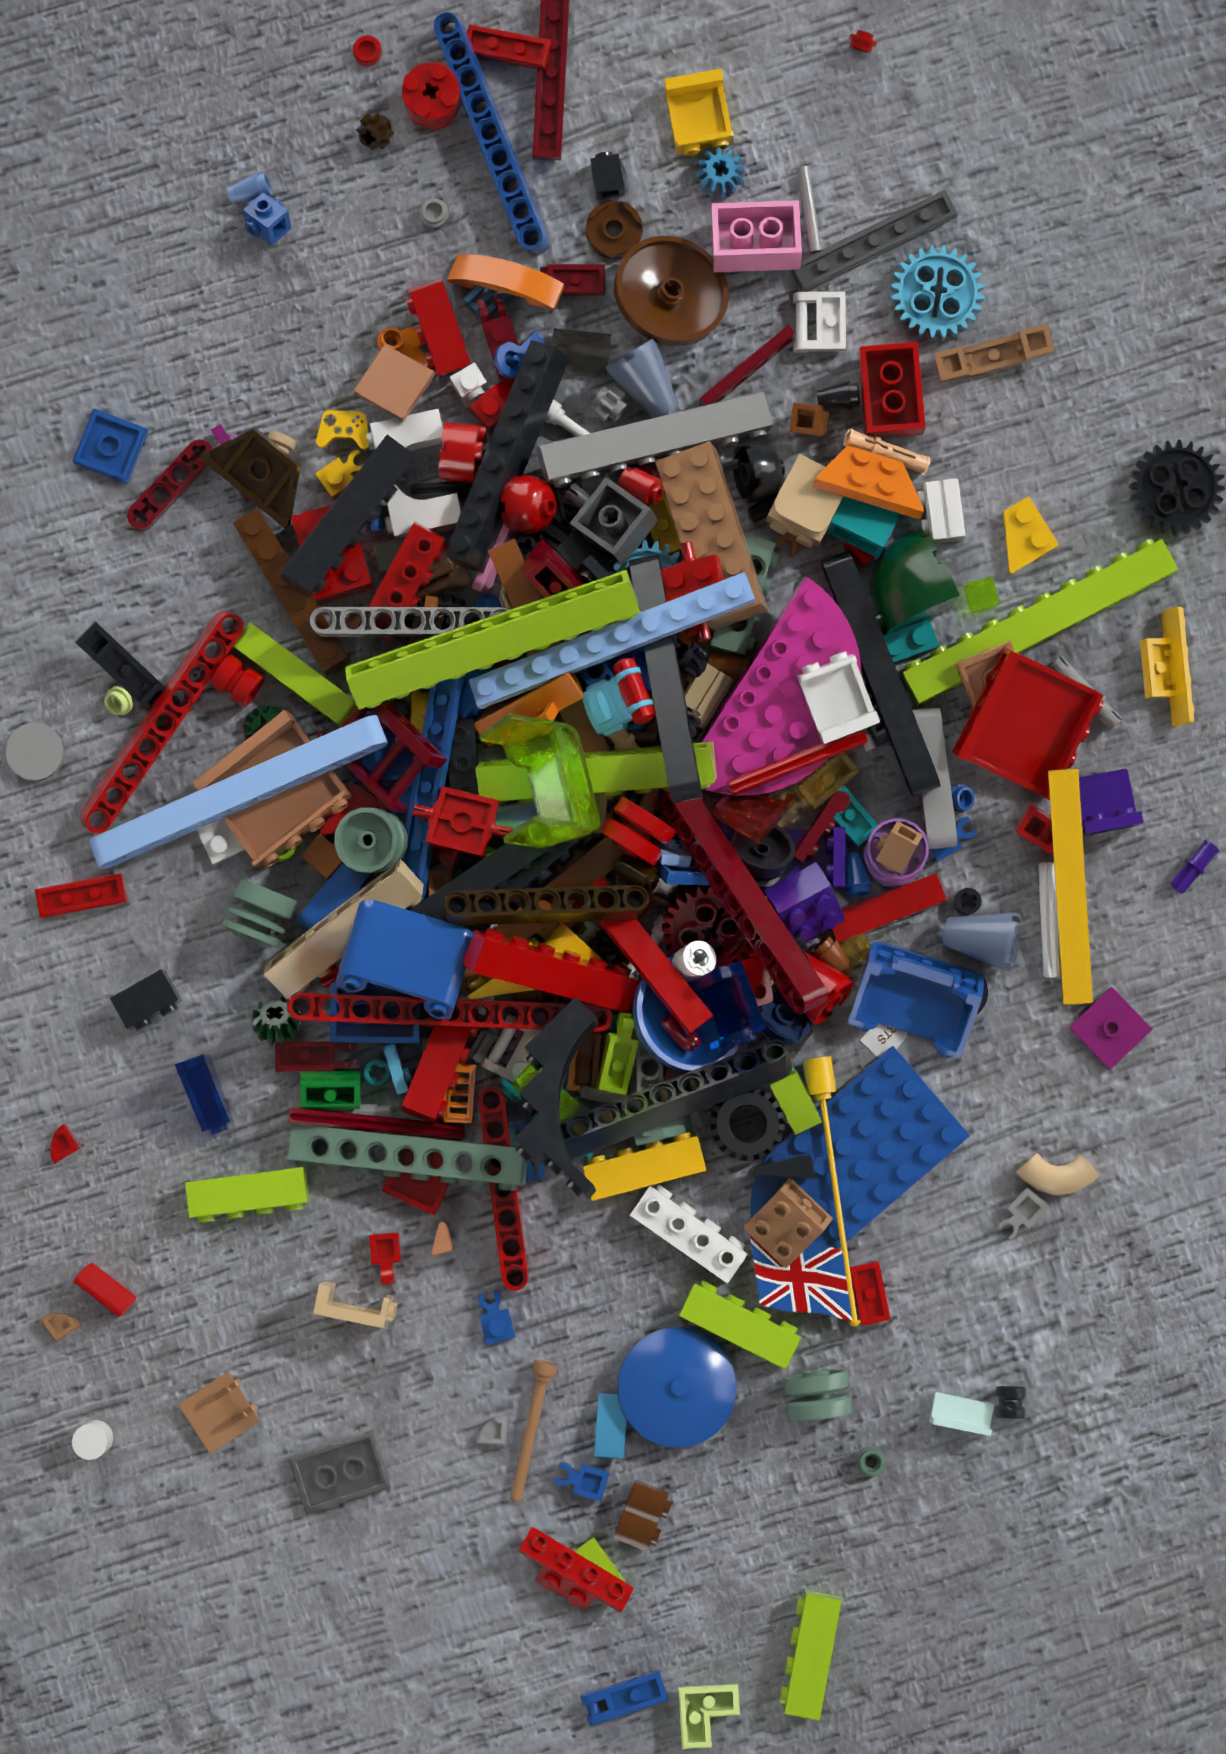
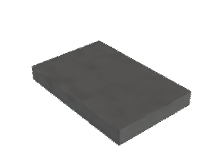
M374 1429L288 1458L306 1515L392 1487Z

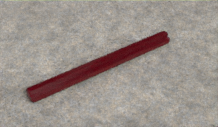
M294 1107L290 1108L288 1117L289 1123L297 1125L462 1141L465 1133V1127L462 1124L435 1122L433 1124L422 1120Z

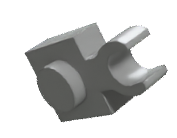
M1027 1186L1007 1208L1013 1215L1002 1220L998 1229L1001 1230L1005 1224H1011L1014 1227V1231L1008 1238L1012 1239L1017 1235L1019 1226L1022 1223L1030 1229L1050 1206Z

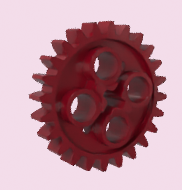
M696 885V891L694 892L686 887L685 897L676 894L675 900L677 904L668 903L669 912L663 913V921L666 923L661 924L662 932L666 933L663 934V942L668 944V953H676L679 949L694 941H703L709 945L718 943L721 946L714 949V952L716 954V963L721 966L725 963H733L734 958L739 961L744 960L742 951L751 953V946L736 923L731 926L723 924L725 921L733 919L710 885H707V889H702L701 885ZM707 906L711 908L708 912L702 913L698 911L701 907ZM686 930H694L696 932L690 936L683 934Z

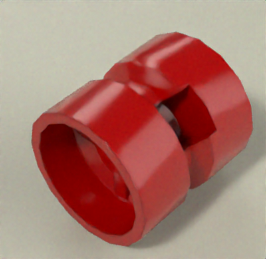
M230 654L222 661L213 674L210 685L221 693L230 692V699L245 708L261 689L265 677L252 668L245 670V663Z

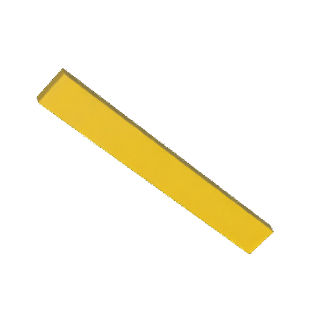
M1078 769L1048 771L1063 1005L1093 1003Z

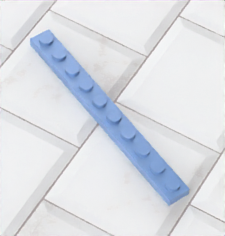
M740 573L638 613L630 620L615 622L601 630L592 631L469 679L477 707L483 709L542 686L565 673L573 674L755 603L756 600L746 573Z

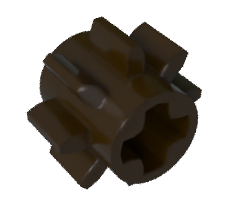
M377 112L373 117L366 114L360 120L361 125L356 131L359 133L360 142L364 146L371 148V150H374L377 146L384 149L390 143L389 138L394 132L391 130L390 120Z

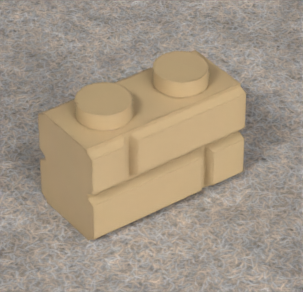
M707 664L705 671L699 677L691 678L688 675L686 680L690 682V685L684 693L686 706L701 714V716H698L701 723L698 727H695L701 732L705 730L733 684L731 677Z

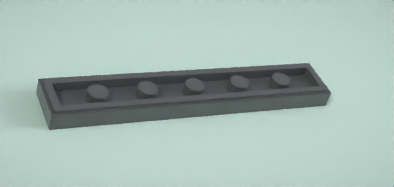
M943 190L801 260V268L791 270L801 291L807 292L957 218L958 213L946 190Z

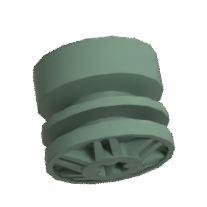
M240 878L233 897L244 905L242 909L228 907L227 912L239 917L237 922L223 918L221 925L229 929L235 936L260 946L279 948L281 941L270 937V932L274 930L282 934L285 933L286 930L276 924L275 920L277 917L291 919L297 901Z

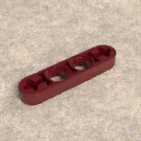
M201 439L192 441L130 507L127 519L137 531L149 530L204 472L208 465L200 458H197L193 463L197 467L195 471L184 460L188 458L191 462L196 457L194 452L196 448L202 450L205 447L207 448L205 452L211 450L212 447L207 441ZM179 467L186 468L189 473L188 478L184 482L174 481L173 472ZM163 488L169 493L167 501L161 504L154 502V492L157 489ZM148 500L157 511L154 513L150 509L145 515L148 520L145 523L139 521L136 524L137 518L135 513L138 511L144 513L149 508L144 504Z

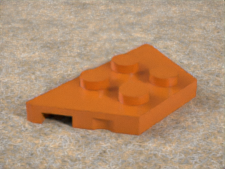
M849 445L824 468L813 483L815 488L919 520L924 512L923 505L903 462Z

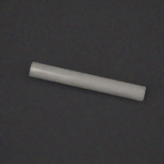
M801 166L797 168L810 253L814 254L821 251L822 248L809 167Z

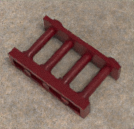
M388 700L383 701L374 708L365 707L358 709L356 706L340 728L362 719L367 711H372L377 715L383 732L386 729L391 730L396 735L394 737L396 741L372 772L362 763L365 756L345 765L379 799L378 804L389 813L395 811L405 814L408 808L399 800L401 795L423 767L441 768L447 761V758ZM319 731L316 736L319 738L328 733ZM405 748H409L415 754L413 756L414 761L393 788L389 790L380 780Z

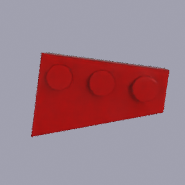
M438 278L407 289L410 296L405 299L411 316L417 315L420 324L415 327L420 343L426 342L430 352L425 354L429 369L432 371L436 370L438 376L471 365L443 280Z

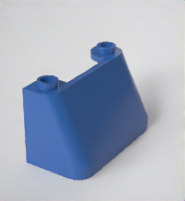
M377 900L361 901L350 926L334 986L343 988L347 992L355 993L364 990L368 983H372L425 999L424 1008L430 1016L437 1019L450 1020L465 974L466 966L463 965V960L473 932L465 927Z
M873 942L865 962L847 1023L860 1031L874 1029L878 1023L933 1040V1046L939 1055L945 1058L955 1057L961 1059L983 998L984 978L979 973L887 943Z

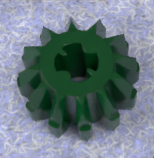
M270 996L268 1003L259 1001L258 1009L253 1010L252 1013L253 1031H255L261 1042L267 1040L271 1047L276 1041H279L284 1046L285 1039L294 1040L295 1032H300L302 1027L301 1021L289 1016L286 1008L287 1002L283 996L277 1001H274ZM293 1002V1011L297 1015H301L300 1010L296 1008V1004Z

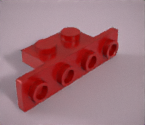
M531 1527L519 1548L520 1553L542 1566L535 1578L537 1582L541 1583L548 1591L556 1592L567 1599L571 1605L580 1607L585 1611L596 1598L617 1612H622L634 1590L628 1583L535 1527Z

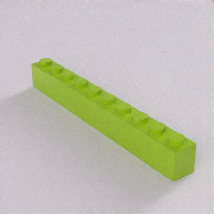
M1149 539L1137 546V552L1129 556L1127 552H1124L1111 559L1112 565L1104 569L1099 565L1085 573L1087 578L1076 582L1075 578L1059 586L1060 592L1052 596L1049 592L1038 596L1033 600L1035 602L1034 605L1026 609L1021 605L1007 613L1009 618L1001 622L996 618L982 626L984 631L974 636L972 632L962 635L956 639L957 645L947 649L946 645H943L930 652L931 658L923 662L918 658L904 666L906 671L902 672L900 677L916 707L962 684L955 662L1006 641H1011L1014 651L1021 654L1174 575L1179 569L1163 539L1155 543L1153 539Z
M627 570L346 666V681L358 709L365 707L374 708L385 700L403 698L414 690L432 688L438 682L449 678H461L467 672L475 669L484 670L490 668L496 662L505 659H516L525 652L543 650L550 646L551 643L560 640H572L580 633L589 630H601L609 623L618 620H630L635 614L641 613L638 600Z

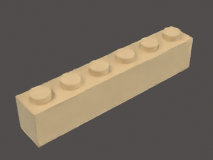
M401 859L266 962L264 975L286 999L294 994L303 993L309 987V982L317 976L318 978L324 977L332 969V965L342 958L350 926L361 901L371 899L403 909L407 907L412 909L422 900L424 884Z

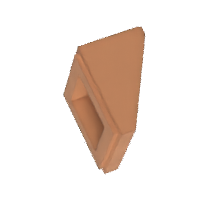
M445 1221L440 1222L438 1225L431 1256L452 1251L454 1248L449 1227Z

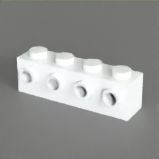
M659 1184L656 1188L649 1186L630 1213V1216L728 1283L748 1255L743 1250L746 1245L732 1235L729 1239L719 1234L721 1227L708 1218L703 1223L694 1216L697 1211L682 1201L678 1205L670 1200L673 1194Z

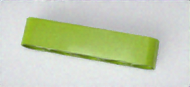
M250 622L243 629L242 634L233 646L339 727L343 725L357 706L354 699Z

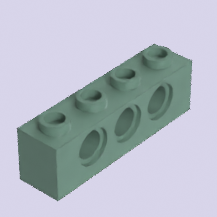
M744 534L753 563H757L761 567L762 571L757 577L763 595L767 597L771 580L766 579L768 569H775L779 552L774 551L775 542ZM762 614L743 620L746 623V628L741 632L733 631L730 625L715 630L710 650L745 656L746 651L752 653L756 638L755 635H751L753 624H760Z

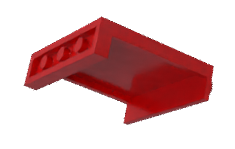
M1004 646L952 753L967 762L970 761L1050 800L1048 771L1066 770L1073 766L1077 757L1075 752L1080 742L1083 743L1090 732L1089 724L1093 716H1097L1103 707L1102 698L1104 695Z

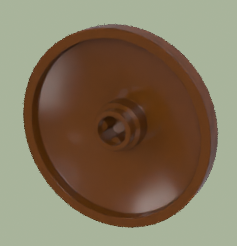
M655 236L635 244L624 255L614 278L616 303L625 320L644 337L650 340L653 338L655 342L664 345L685 346L705 339L718 327L728 307L729 290L724 273H713V257L699 245L680 237Z

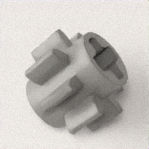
M614 386L611 391L607 387H603L592 402L597 407L594 415L604 423L609 418L616 422L628 407V404L623 401L626 398V393L617 386Z

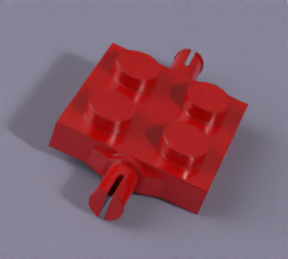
M686 541L681 543L683 561L677 565L660 569L666 602L722 581L723 575L719 556L713 554L703 558H695L693 542ZM711 620L696 625L699 642L711 640L708 622Z
M444 786L441 787L438 800L432 808L415 804L412 816L429 820V831L425 841L427 845L484 859L487 845L493 836L510 840L513 828L496 825L499 800Z

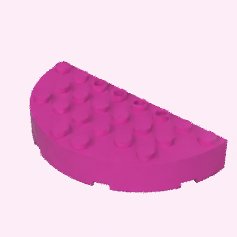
M804 577L699 740L698 743H714L717 770L715 783H711L710 787L703 789L732 795L727 785L729 780L823 743L796 676L803 673L801 668L816 662L819 663V666L831 662L829 657L846 651L847 655H855L861 674L859 650L848 620L832 597L810 578ZM827 759L737 796L764 794L788 787L813 773Z

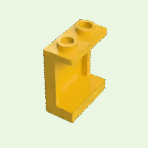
M722 69L664 79L665 95L677 154L684 153V156H693L699 154L701 150L712 148L713 151H716V147L724 150L734 143V133L731 129L723 87Z

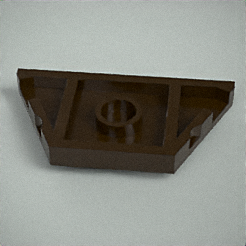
M253 428L234 439H230L200 454L199 458L279 525L284 529L290 526L301 464L261 431Z

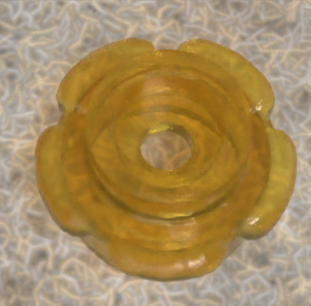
M853 935L849 939L844 940L845 944L842 950L847 958L850 957L852 961L860 962L864 960L865 956H868L871 944L868 943L866 935ZM855 944L859 945L858 950L854 949Z

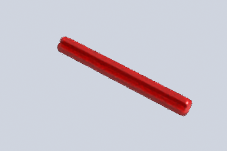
M862 729L831 742L820 743L733 778L727 782L730 793L736 796L865 744L868 741L866 733Z

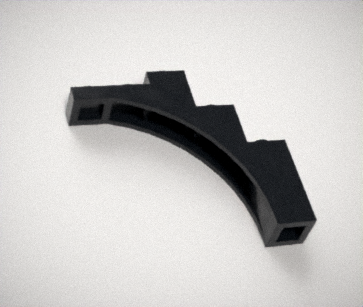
M574 998L524 1046L528 1055L525 1058L536 1071H539L541 1068L543 1070L519 1092L523 1100L520 1104L531 1117L535 1114L538 1116L514 1138V1141L518 1146L515 1149L516 1153L526 1163L532 1160L538 1166L547 1158L548 1160L545 1162V1165L556 1176L561 1172L569 1180L566 1186L577 1197L583 1194L588 1200L596 1192V1189L573 1165L567 1153L560 1126V1098L563 1082L575 1053L599 1023L597 1017L577 998Z

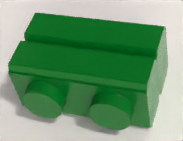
M301 1071V1109H314V1107H317V1109H360V1071Z

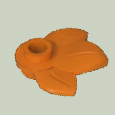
M387 328L379 333L376 341L379 350L386 344L423 366L428 367L425 355L420 349V346L424 343H420L415 328H406L401 331L396 328ZM392 341L395 343V346L388 345L386 342Z

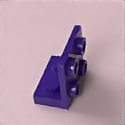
M1127 769L1079 777L1083 837L1135 827L1144 823L1142 811L1136 812Z
M833 827L827 836L822 834L816 842L819 848L810 860L805 858L801 862L793 857L787 877L817 862L832 888L843 889L845 887L846 827ZM787 829L785 831L793 839L796 846L807 829Z

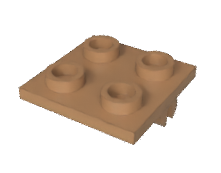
M229 1371L178 1404L210 1454L260 1422L259 1417L255 1413L258 1407L256 1404L252 1406L249 1404L238 1387L242 1384L239 1378L234 1380Z

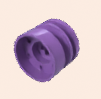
M893 818L882 822L872 831L864 848L863 862L868 874L876 882L887 887H901L911 883L920 874L929 856V843L925 833L917 824L906 819ZM897 821L923 834L902 874L889 871L880 862L876 861L881 851L876 848L884 832L890 834Z

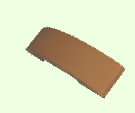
M1045 323L1019 330L1017 334L965 348L959 346L934 353L941 382H947L1013 367L1051 354L1055 350L1048 324Z

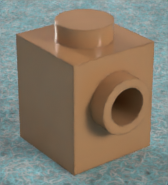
M897 821L890 834L884 832L876 848L881 851L876 861L880 862L885 869L902 874L923 834Z

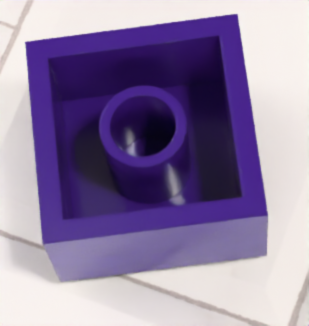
M817 862L764 890L770 904L789 933H792L794 936L801 934L806 942L845 921L833 888Z

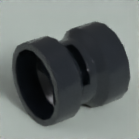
M996 1386V1396L999 1398V1403L995 1407V1417L1024 1419L1025 1408L1022 1406V1401L1026 1397V1388Z

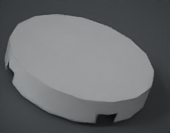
M32 722L22 725L12 732L6 744L5 755L8 765L15 774L26 780L41 781L58 772L64 762L65 748L62 739L54 729L45 724Z

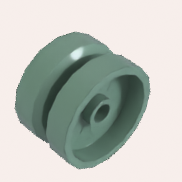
M358 808L349 812L340 820L335 831L334 845L338 857L347 867L357 872L382 873L398 860L403 859L408 848V834L404 823L396 814L389 813L384 809Z
M817 1369L783 1377L786 1394L790 1396H804L803 1398L791 1400L787 1404L789 1420H817L853 1413L851 1396L847 1394H832V1392L841 1391L850 1386L847 1369Z

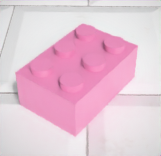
M799 200L711 204L713 273L798 270L801 268L802 245Z

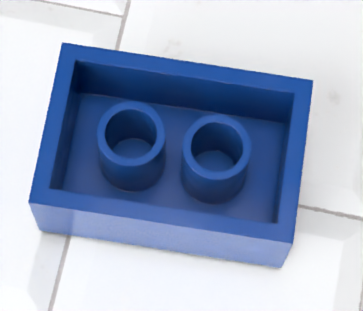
M331 982V994L415 997L372 983H368L364 990L351 993L343 988L334 986L335 982ZM331 1000L330 1017L335 1016L339 1010L338 1004L334 1000ZM364 1001L355 1002L352 1008L353 1013L360 1018L365 1017L369 1010L368 1005ZM393 1002L385 1003L382 1009L384 1016L389 1019L395 1018L398 1014L397 1005ZM422 1003L415 1004L412 1010L414 1017L418 1020H422ZM330 1022V1042L421 1044L422 1025Z

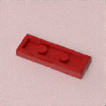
M469 24L467 35L473 45L472 48L477 58L533 69L540 68L546 71L551 52V40ZM463 48L462 53L465 55L466 51L465 48Z
M122 873L35 889L38 912L41 919L128 903Z

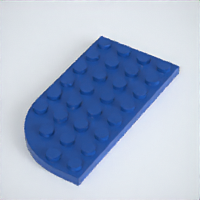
M894 1046L890 1047L826 1102L846 1242L970 1137L968 1132ZM820 1107L817 1111L822 1119V1112ZM822 1119V1123L795 1135L794 1131H792L776 1146L772 1153H769L762 1164L804 1154L811 1155L816 1178L791 1179L833 1218L826 1229L812 1243L839 1249L841 1245ZM756 1175L750 1199V1218L775 1195L789 1177Z

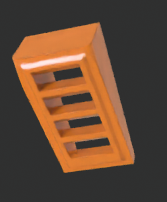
M459 1064L456 1072L470 1073L469 1079L459 1078L457 1084H468L469 1090H448L445 1100L449 1101L443 1117V1122L473 1123L476 1064ZM451 1096H468V1102L451 1101ZM451 1107L467 1108V1114L450 1113Z

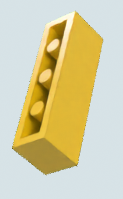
M687 1132L673 1136L674 1142L663 1145L661 1139L646 1143V1149L634 1152L633 1147L616 1151L617 1157L606 1160L605 1155L587 1159L589 1165L583 1166L585 1177L596 1189V1192L591 1196V1200L594 1201L707 1171L698 1136L691 1137V1133Z

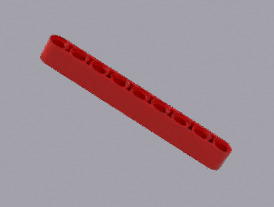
M220 611L209 622L166 685L163 693L155 701L150 711L82 808L80 821L89 831L95 834L105 832L118 816L219 665L242 634L244 623L238 615L229 611ZM231 617L233 627L229 632L225 633L222 629V623L226 618ZM210 642H215L217 651L213 656L208 657L205 648ZM194 666H199L201 670L199 678L191 681L189 678L190 669ZM178 690H182L184 693L183 701L180 704L174 705L172 701L173 694ZM166 714L168 718L166 726L157 729L156 719L160 715ZM144 739H150V749L145 753H141L139 750L140 742ZM128 763H133L135 766L134 773L129 777H124L122 774L123 767ZM112 787H117V798L113 801H107V791ZM94 812H101V821L97 825H90V815Z

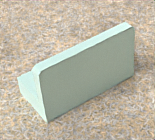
M935 1392L929 1421L933 1425L991 1436L992 1429H990L994 1404Z

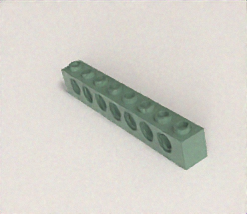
M292 1124L288 1153V1159L297 1160L296 1166L314 1168L316 1162L325 1163V1169L343 1171V1166H352L355 1173L371 1174L372 1169L383 1170V1176L400 1177L401 1172L412 1173L411 1179L429 1180L430 1175L441 1176L440 1182L458 1184L460 1178L470 1180L469 1185L487 1187L488 1182L499 1183V1189L516 1190L517 1185L526 1184L528 1165L516 1153V1147ZM321 1139L327 1143L328 1147L327 1152L323 1156L318 1154L316 1150V1145ZM350 1142L356 1147V1155L352 1159H349L345 1154V1147ZM377 1146H381L385 1151V1157L381 1162L376 1161L373 1156L374 1149ZM406 1149H410L414 1154V1161L409 1166L402 1160V1154ZM435 1152L440 1153L443 1157V1164L438 1169L434 1168L431 1164V1157ZM464 1155L469 1156L472 1160V1167L468 1172L463 1171L460 1167V1160ZM494 1158L498 1159L501 1163V1171L497 1175H493L489 1171V1163Z

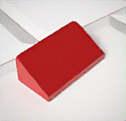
M94 1263L88 1264L73 1280L76 1285L118 1317L125 1315L137 1298Z

